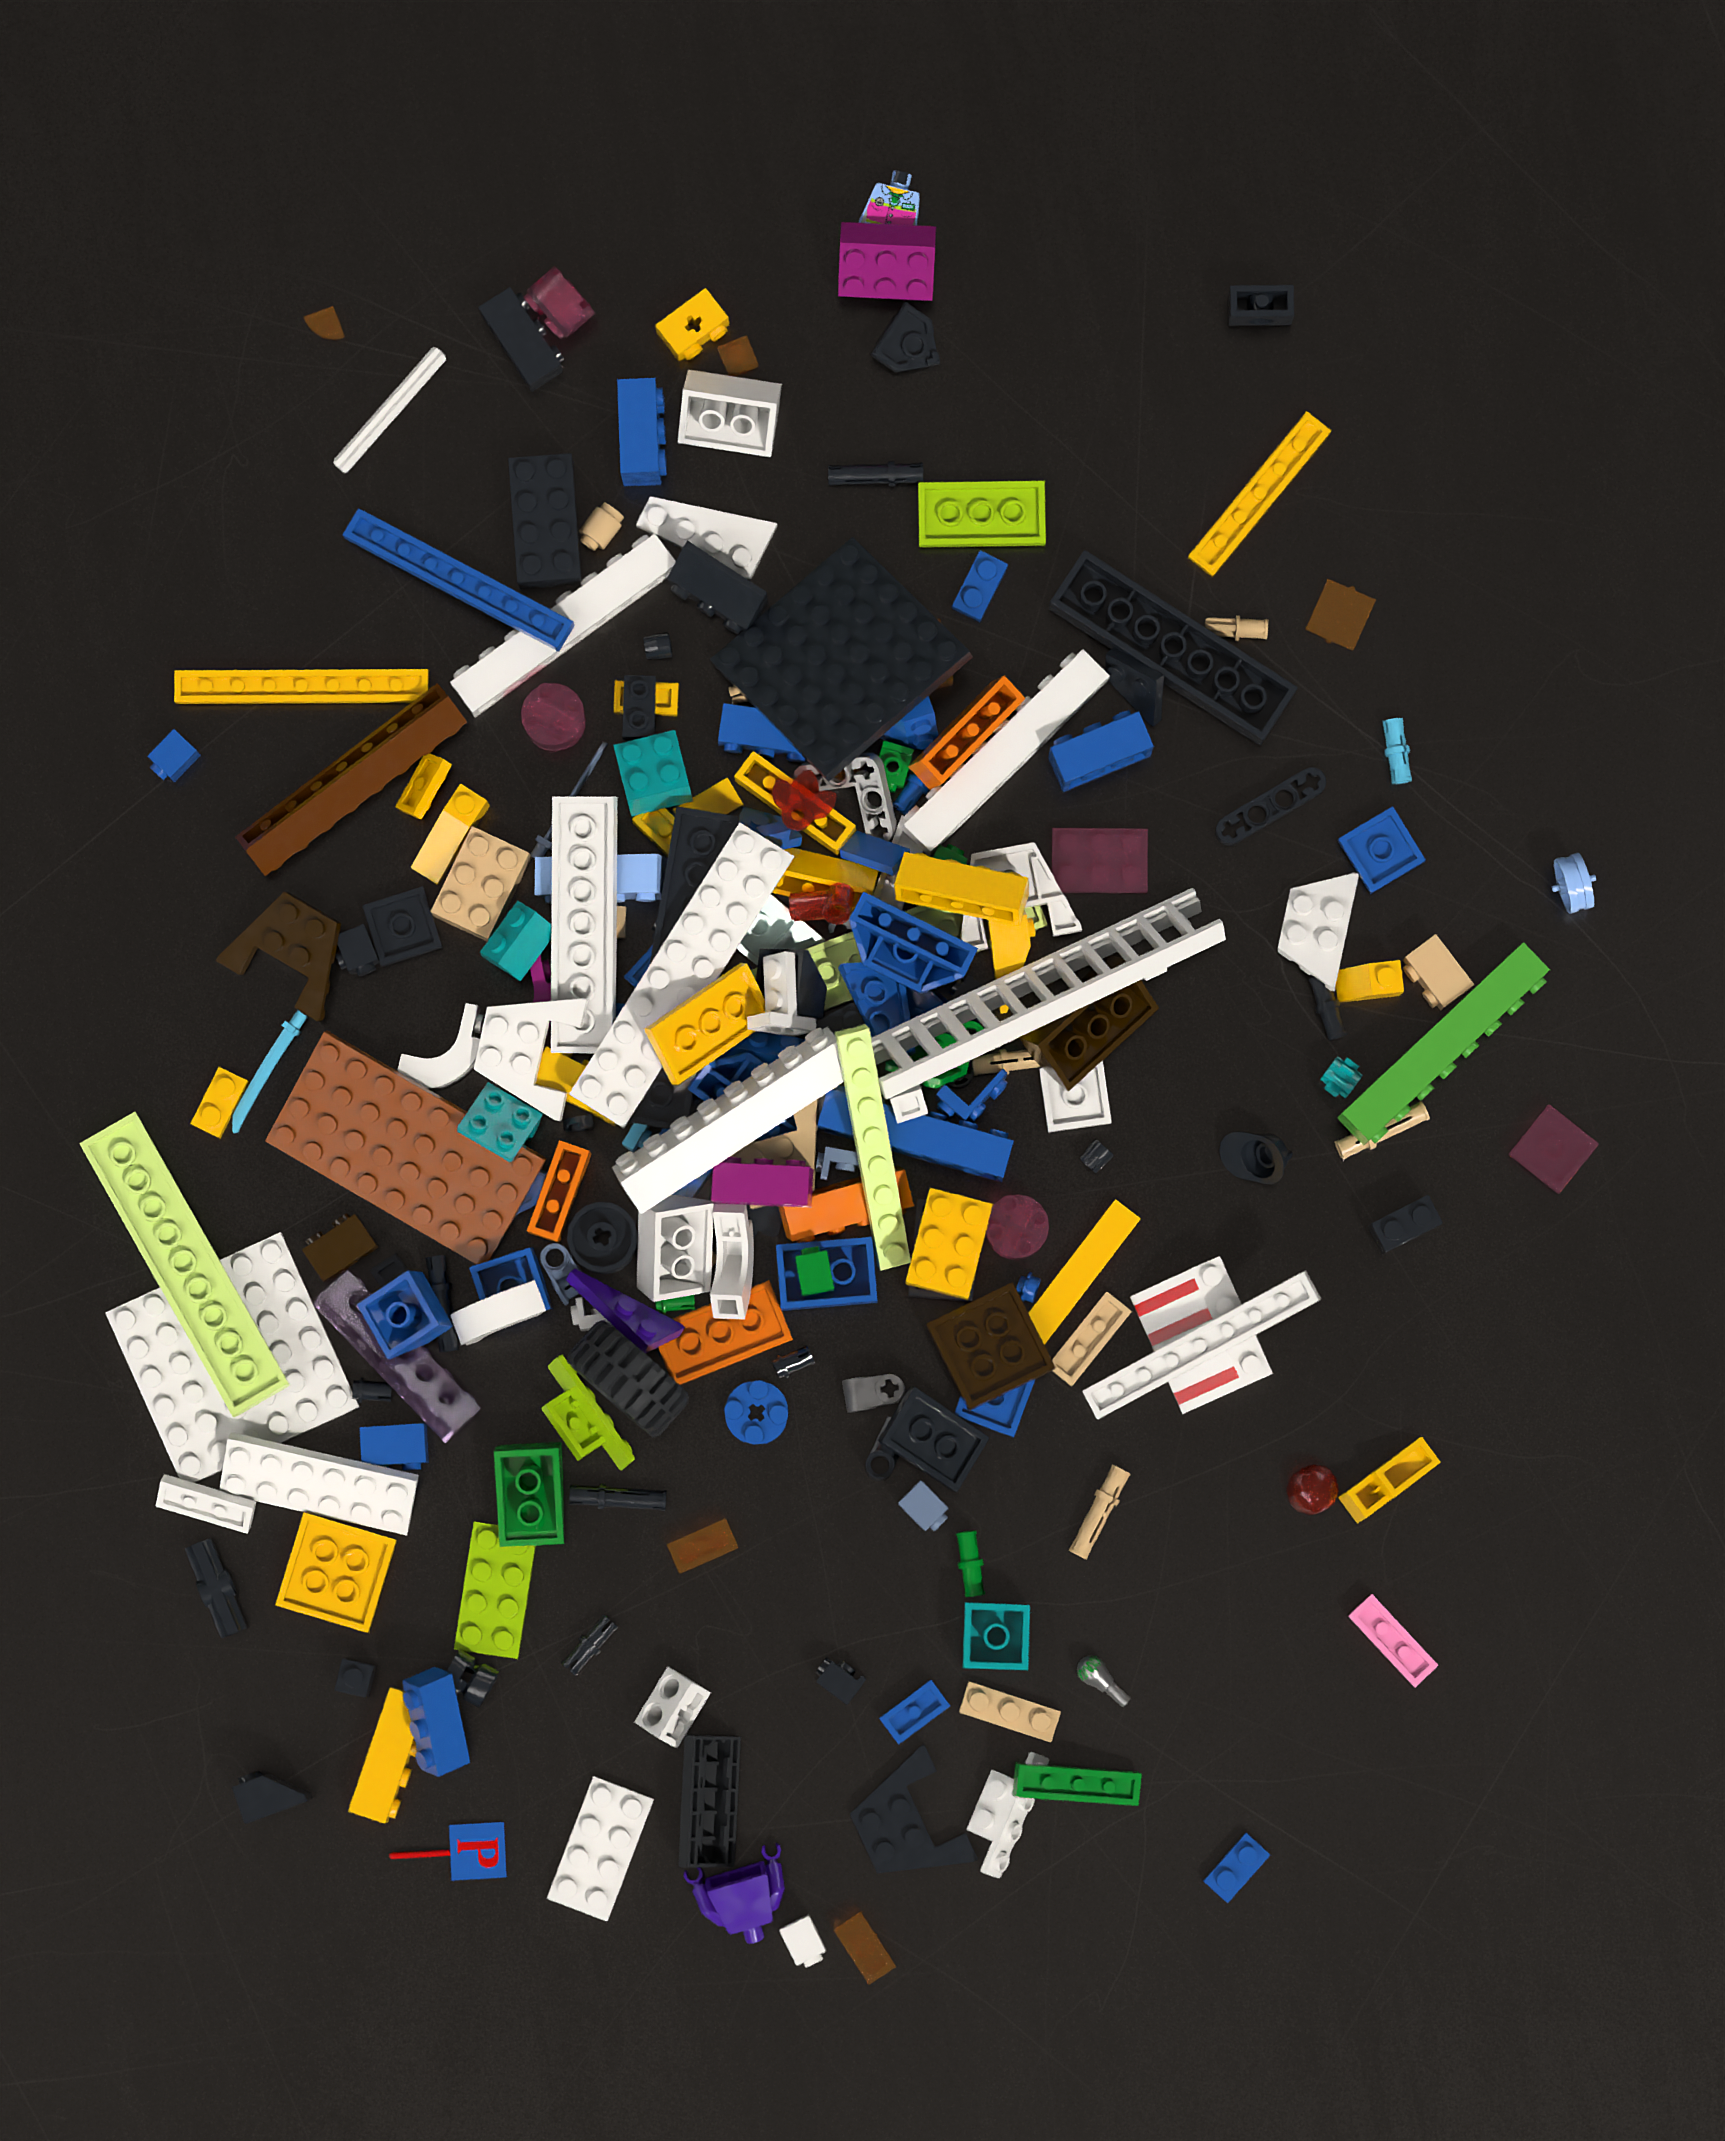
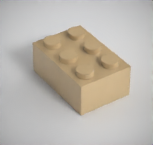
M472 826L432 907V915L488 942V939L499 927L532 859L530 853Z

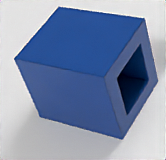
M175 729L148 755L149 759L153 762L150 768L162 780L168 776L173 782L201 756Z

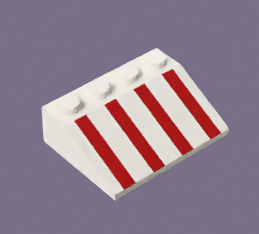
M1220 1256L1130 1297L1154 1352L1242 1305ZM1256 1335L1170 1380L1168 1383L1182 1414L1273 1373Z

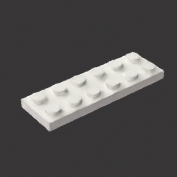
M230 1432L219 1490L253 1501L407 1535L419 1475Z

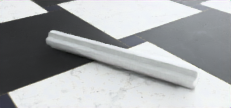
M431 348L337 455L333 462L338 469L344 473L348 472L444 363L446 357L438 348Z

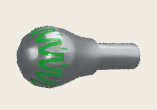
M1090 1655L1080 1660L1077 1666V1674L1083 1682L1096 1687L1102 1692L1105 1691L1122 1707L1129 1702L1131 1697L1113 1682L1114 1678L1109 1674L1100 1658Z

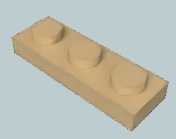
M1106 1292L1052 1359L1056 1367L1052 1372L1072 1387L1132 1311L1110 1293Z
M968 1682L959 1713L1051 1742L1061 1711Z

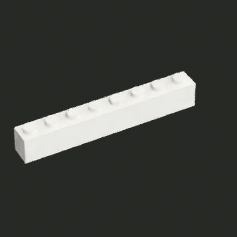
M653 534L650 537L647 535L642 536L632 544L633 550L624 556L621 553L614 556L606 563L608 568L600 574L596 572L591 573L581 581L582 587L573 593L569 590L555 600L557 605L551 608V610L572 620L575 624L559 652L514 629L504 637L505 643L496 649L492 646L482 652L478 657L480 661L472 667L465 665L453 674L455 679L450 683L473 716L476 717L668 578L676 561L657 535Z
M1084 650L1080 651L1077 655L1073 652L1069 654L1059 665L1062 670L1055 677L1049 674L1038 685L1037 688L1040 692L1031 699L1027 696L1015 709L1018 713L1010 721L1006 718L993 731L996 735L988 743L984 741L972 753L973 757L965 765L962 763L950 776L951 779L943 787L939 785L931 789L925 796L928 801L921 808L917 805L914 806L904 816L903 819L906 823L903 825V832L917 846L919 845L929 857L937 850L939 844L942 845L1108 682L1110 675Z

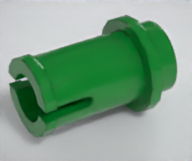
M694 1295L655 1301L656 1311L662 1312L663 1315H666V1311L695 1310Z

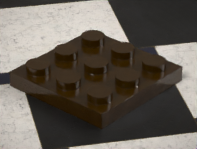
M1013 1282L926 1324L968 1411L1056 1369Z

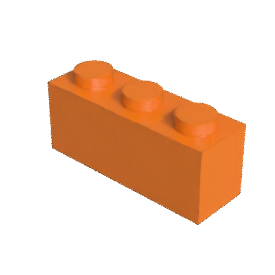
M559 1140L527 1229L530 1234L560 1244L591 1157L589 1150Z

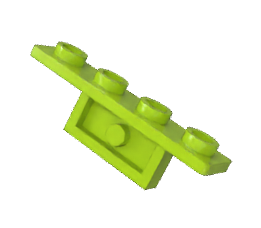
M563 1355L558 1356L548 1365V1369L560 1384L564 1393L541 1408L577 1461L602 1445L619 1470H623L635 1460L631 1446L626 1440L621 1439L614 1429L612 1419L600 1409L590 1388L584 1386L577 1376V1371L571 1367Z

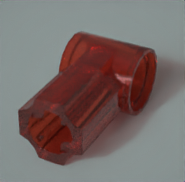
M835 883L828 890L791 893L789 896L791 920L796 922L825 919L832 924H844L850 917L855 901V892L852 887L845 883Z

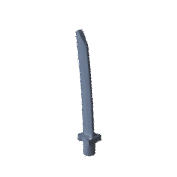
M606 742L600 745L569 797H577L608 746ZM552 825L544 838L537 835L535 839L537 844L530 854L531 857H544L548 848L552 850V842H550L552 838Z

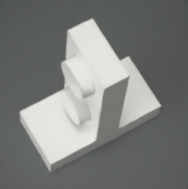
M785 951L763 957L765 1013L747 1017L748 1030L793 1037L815 1030L816 1019L797 1016L795 953Z

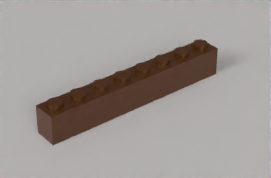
M437 683L235 836V838L266 876L271 871L280 868L284 861L296 852L305 849L309 842L322 832L330 830L334 823L347 813L355 811L372 794L380 792L397 775L405 773L414 762L422 756L431 753L435 746L447 737L456 734L467 723L466 719Z

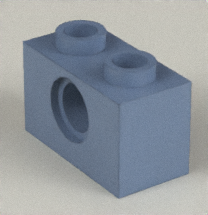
M922 1481L898 1503L924 1531L929 1527L935 1531L948 1518L944 1514L948 1507Z

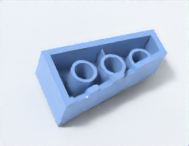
M659 854L617 855V903L625 902V899L641 902L661 900L668 858ZM535 857V895L545 899L547 904H552V857Z

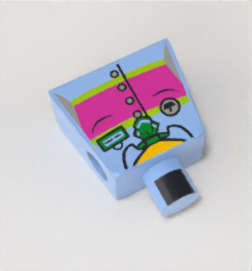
M893 171L890 186L876 183L858 223L917 225L919 193L908 190L911 175L903 171Z

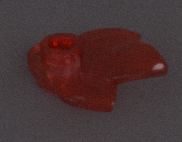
M811 769L799 774L792 784L782 779H777L772 791L774 803L782 810L781 817L783 823L787 828L794 831L806 829L810 826L812 820L825 818L831 812L836 802L835 792H819L817 778ZM799 810L804 816L801 820L796 821L791 817L792 812Z

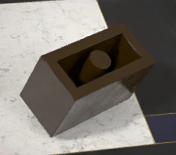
M348 1213L344 1214L332 1223L334 1226L332 1230L324 1235L320 1231L305 1241L308 1246L302 1249V1251L325 1283H328L379 1248L356 1214L351 1217Z

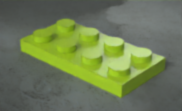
M1045 481L918 483L919 547L1044 546L1046 544Z
M480 1522L473 1523L454 1650L514 1659L519 1658L536 1545L500 1547L498 1525Z

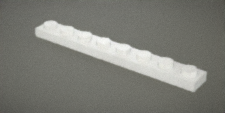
M1304 1271L1082 1392L1096 1418L1100 1419L1318 1302L1321 1298L1309 1275Z

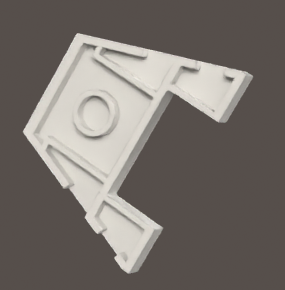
M1034 842L971 855L970 866H986L994 871L1003 873L1015 872L1023 877H1027L1029 880V896L1025 908L1047 904L1053 937L1082 931L1080 922L1074 915L1066 897L1061 892L1053 874ZM963 915L960 939L977 947V951L988 949L983 919Z
M576 998L487 1007L474 1070L552 1119L561 1121L568 1092L537 1085L536 1080L549 1022L554 1021L581 1028L584 1022L588 999Z

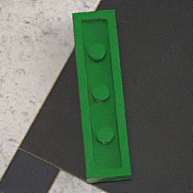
M1016 1763L1012 1795L1021 1798L1138 1806L1142 1773L1136 1771Z

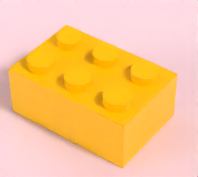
M930 1188L906 1284L968 1300L992 1204Z

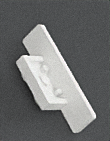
M1030 1752L1025 1763L1048 1765L1049 1758ZM991 1770L967 1830L992 1841L981 1867V1872L1000 1878L1002 1872L1009 1865V1855L1015 1842L1021 1836L1022 1824L1027 1812L1032 1809L1035 1798L1013 1796L1014 1779Z

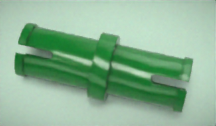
M976 1530L956 1533L960 1554V1562L957 1563L958 1569H962L965 1597L985 1594L981 1566L984 1563L983 1559L979 1558Z

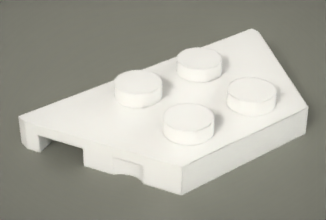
M1357 873L1292 888L1288 898L1278 952L1289 961L1296 962L1300 969L1308 975L1312 974L1331 991H1335L1358 883L1359 874Z

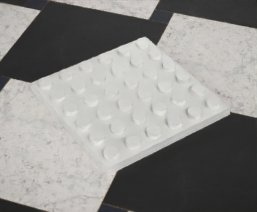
M281 1232L220 1260L290 1384L287 1388L235 1418L231 1415L161 1288L105 1312L179 1479L196 1483L222 1471L230 1432L281 1444L360 1407L357 1399H352L353 1390Z

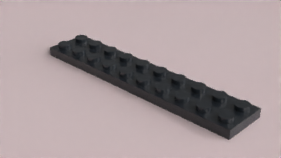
M676 807L650 964L737 828L740 817ZM662 1067L628 1123L671 1129L670 1125L678 1118L683 1116L688 1118L693 1093L687 1087L695 1078L697 1072L679 1085L671 1084Z

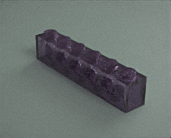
M347 1270L321 1292L313 1305L446 1443L466 1426L480 1410L475 1399L456 1384L450 1372L442 1369L424 1346L402 1354L404 1359L399 1357L387 1359L361 1311L355 1312L350 1307V1305L358 1308L357 1304L371 1294L366 1289L362 1280L353 1276ZM416 1374L423 1376L426 1382L419 1380ZM438 1397L445 1399L448 1405L441 1403Z

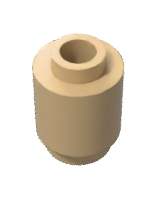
M604 502L600 508L596 507L578 530L583 535L580 541L593 551L597 547L604 550L621 528L620 522L624 517L616 509Z

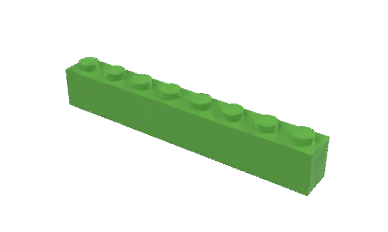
M1523 942L1338 1117V1120L1363 1146L1370 1139L1376 1144L1389 1131L1385 1127L1388 1122L1393 1118L1399 1122L1412 1110L1408 1104L1415 1097L1421 1101L1434 1089L1430 1083L1438 1075L1444 1079L1457 1067L1453 1061L1462 1054L1467 1058L1479 1046L1475 1041L1483 1033L1489 1037L1502 1025L1498 1019L1506 1011L1511 1016L1525 1003L1521 997L1528 990L1534 994L1547 982L1543 976L1550 969Z

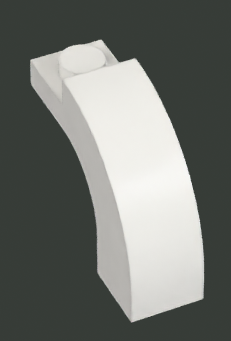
M469 1003L465 1004L457 1040L445 1054L429 1059L401 1054L397 1071L431 1091L447 1088L463 1079L475 1065L480 1039L475 1038L474 1035L475 1033H481L484 1022V1015L480 1014V1007Z
M715 1203L712 1213L717 1242V1261L715 1277L710 1292L713 1318L745 1319L753 1278L754 1240L752 1220H748L746 1205Z
M534 1280L478 1301L454 1312L450 1316L461 1345H470L498 1330L539 1316L546 1309Z

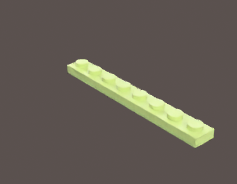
M865 1024L835 1032L877 1266L880 1270H885L911 1263L871 1036L869 1028Z

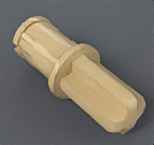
M1236 615V618L1208 617L1205 620V628L1219 637H1235V641H1238L1239 638L1267 639L1268 619H1240L1239 615Z

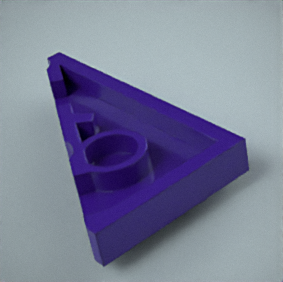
M577 1269L570 1271L566 1278V1281L645 1354L679 1337L685 1328L681 1323Z

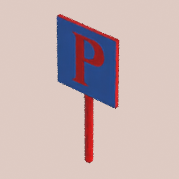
M504 1822L449 1825L450 1849L393 1852L389 1854L390 1859L450 1856L452 1880L507 1877Z

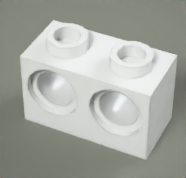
M667 1667L647 1702L642 1707L635 1723L662 1741L678 1748L709 1697L710 1692L686 1676Z

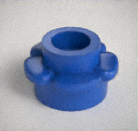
M1029 1272L1027 1277L1021 1276L1016 1290L1022 1302L1025 1300L1033 1303L1036 1298L1041 1279L1032 1276V1272Z

